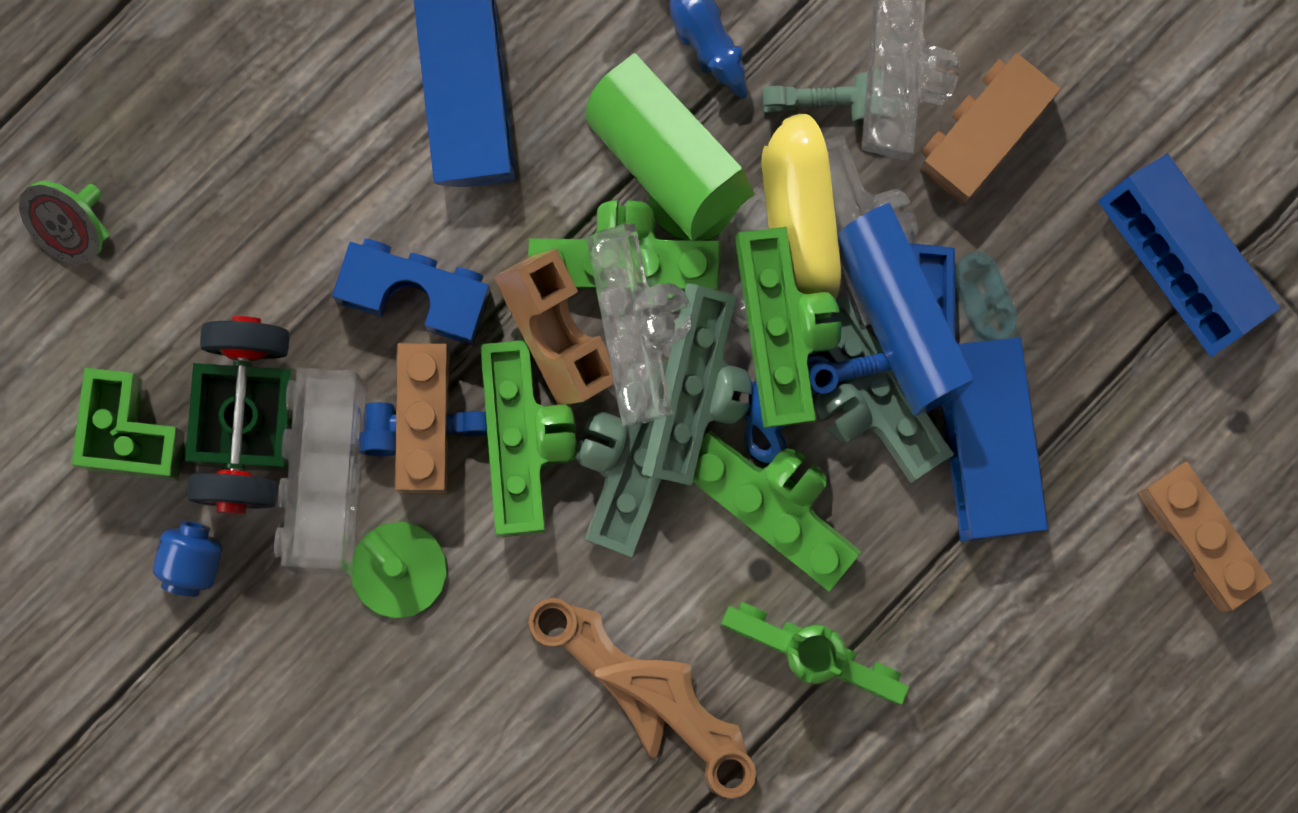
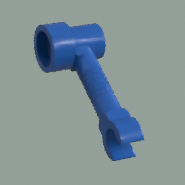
M884 352L837 363L830 362L825 357L814 353L808 354L807 358L812 394L830 393L836 388L838 382L892 370ZM823 370L822 379L815 383L816 374Z
M383 402L365 404L364 431L359 433L360 454L377 457L396 455V415H394L393 404ZM470 411L447 414V434L472 437L487 436L486 412Z

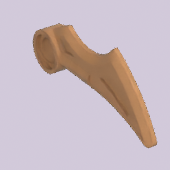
M548 598L536 604L529 614V631L535 641L549 647L562 645L593 676L596 669L640 660L621 652L611 642L603 627L600 613L572 606L562 599ZM550 608L563 612L567 621L564 632L555 637L542 633L538 625L541 613ZM597 679L623 708L649 757L655 758L659 752L665 721L641 701Z
M639 660L609 665L595 670V678L624 691L652 709L707 763L704 775L706 784L713 793L720 797L732 799L741 797L750 791L755 783L756 770L754 763L747 755L739 725L726 723L715 718L700 705L692 686L690 664L664 660ZM728 759L737 761L743 768V780L734 788L724 787L717 778L719 765Z

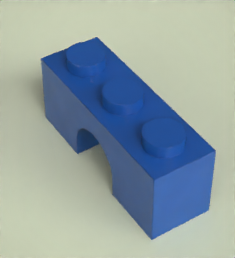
M365 238L362 245L349 242L332 294L337 304L383 317L387 302L396 291L403 288H417L427 294L430 299V309L425 322L427 331L474 346L491 293L489 284L482 282L484 277L482 274L461 267H456L454 273L436 268L438 263L436 260L417 253H410L409 258L405 259L390 254L392 247L372 239Z

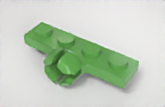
M619 200L602 203L597 211V231L593 237L588 239L529 238L528 257L557 248L577 289L685 291L688 283L720 291L722 243L720 241L657 239L654 233L655 211L647 203L628 200L626 207L625 205H619Z
M786 227L739 232L735 235L763 427L766 429L811 423L816 418L807 358L810 353L829 351L840 343L841 322L816 324V321L831 318L833 313H840L836 299L828 292L803 294L798 291L794 281Z
M525 340L480 344L495 535L497 538L543 534L545 533L541 484L542 469L549 464L568 463L576 458L577 441L575 437L576 424L572 409L566 404L542 406L536 403L534 399L531 352Z
M708 431L702 440L693 482L830 592L862 551L819 518L812 509L813 502L827 484L826 476L822 470L814 463L797 483L791 476L807 457L804 454L791 448L783 449L769 466L762 469L752 464L714 432Z
M741 602L738 610L731 606L727 608L720 626L786 655L789 668L803 682L816 685L838 678L891 703L902 705L910 687L899 682L902 673L878 662H875L872 669L854 662L857 653L845 647L844 641L836 631L819 624L800 628L788 622L785 623L782 630L765 622L768 613L749 604Z

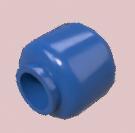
M182 521L180 528L168 529L162 533L153 565V574L162 581V589L177 595L196 597L199 595L200 590L209 589L213 586L222 553V545L218 540L209 535L210 528L208 526L191 521Z

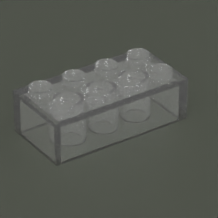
M297 368L296 381H288L286 407L287 410H293L292 429L284 430L282 455L283 459H289L288 478H281L278 492L279 508H286L284 528L277 527L274 553L275 557H282L281 566L294 573L353 577L362 467L359 439L360 432L364 431L365 404L368 388L366 382L356 371Z

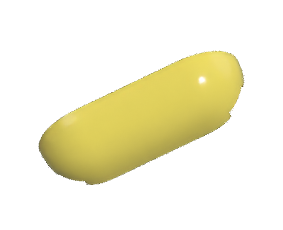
M797 114L781 122L782 125L773 134L768 146H764L761 163L769 229L787 228L794 281L798 291L803 294L828 292L836 299L840 289L841 264L828 151L823 134L816 121L808 114Z

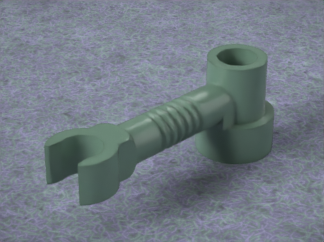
M865 72L855 75L854 86L827 87L826 89H796L795 87L768 86L763 88V113L776 114L794 111L797 108H810L812 106L850 105L852 125L855 127L876 128L890 123L889 101L884 99L882 74L877 72Z

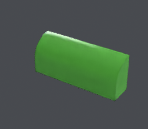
M636 53L607 73L592 91L586 106L588 126L692 241L696 240L755 195L743 168Z

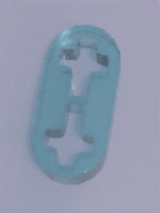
M981 252L968 253L960 259L955 267V288L975 333L985 341L1004 339L1009 336L1017 323V313L997 264L990 256ZM974 263L977 269L985 268L988 274L982 279V285L986 293L982 295L974 281L966 283L963 278L969 271L968 264ZM989 299L995 313H1005L1006 319L1001 323L1002 331H996L993 325L985 327L982 323V320L988 314L984 301Z

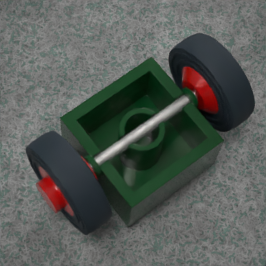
M233 316L232 321L203 323L200 335L201 350L211 354L226 356L236 361H233V366L193 363L185 461L193 466L230 470H219L215 474L202 473L190 475L188 501L217 506V513L246 515V508L268 509L276 506L278 493L276 481L254 477L249 472L239 470L291 472L298 376L291 369L253 367V362L260 359H277L287 356L290 339L287 329L263 324L260 318L249 316Z

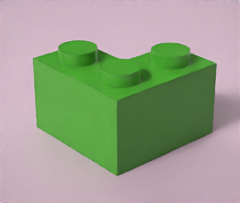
M84 368L71 465L84 471L179 481L185 433L177 427L138 423L143 380L134 373Z

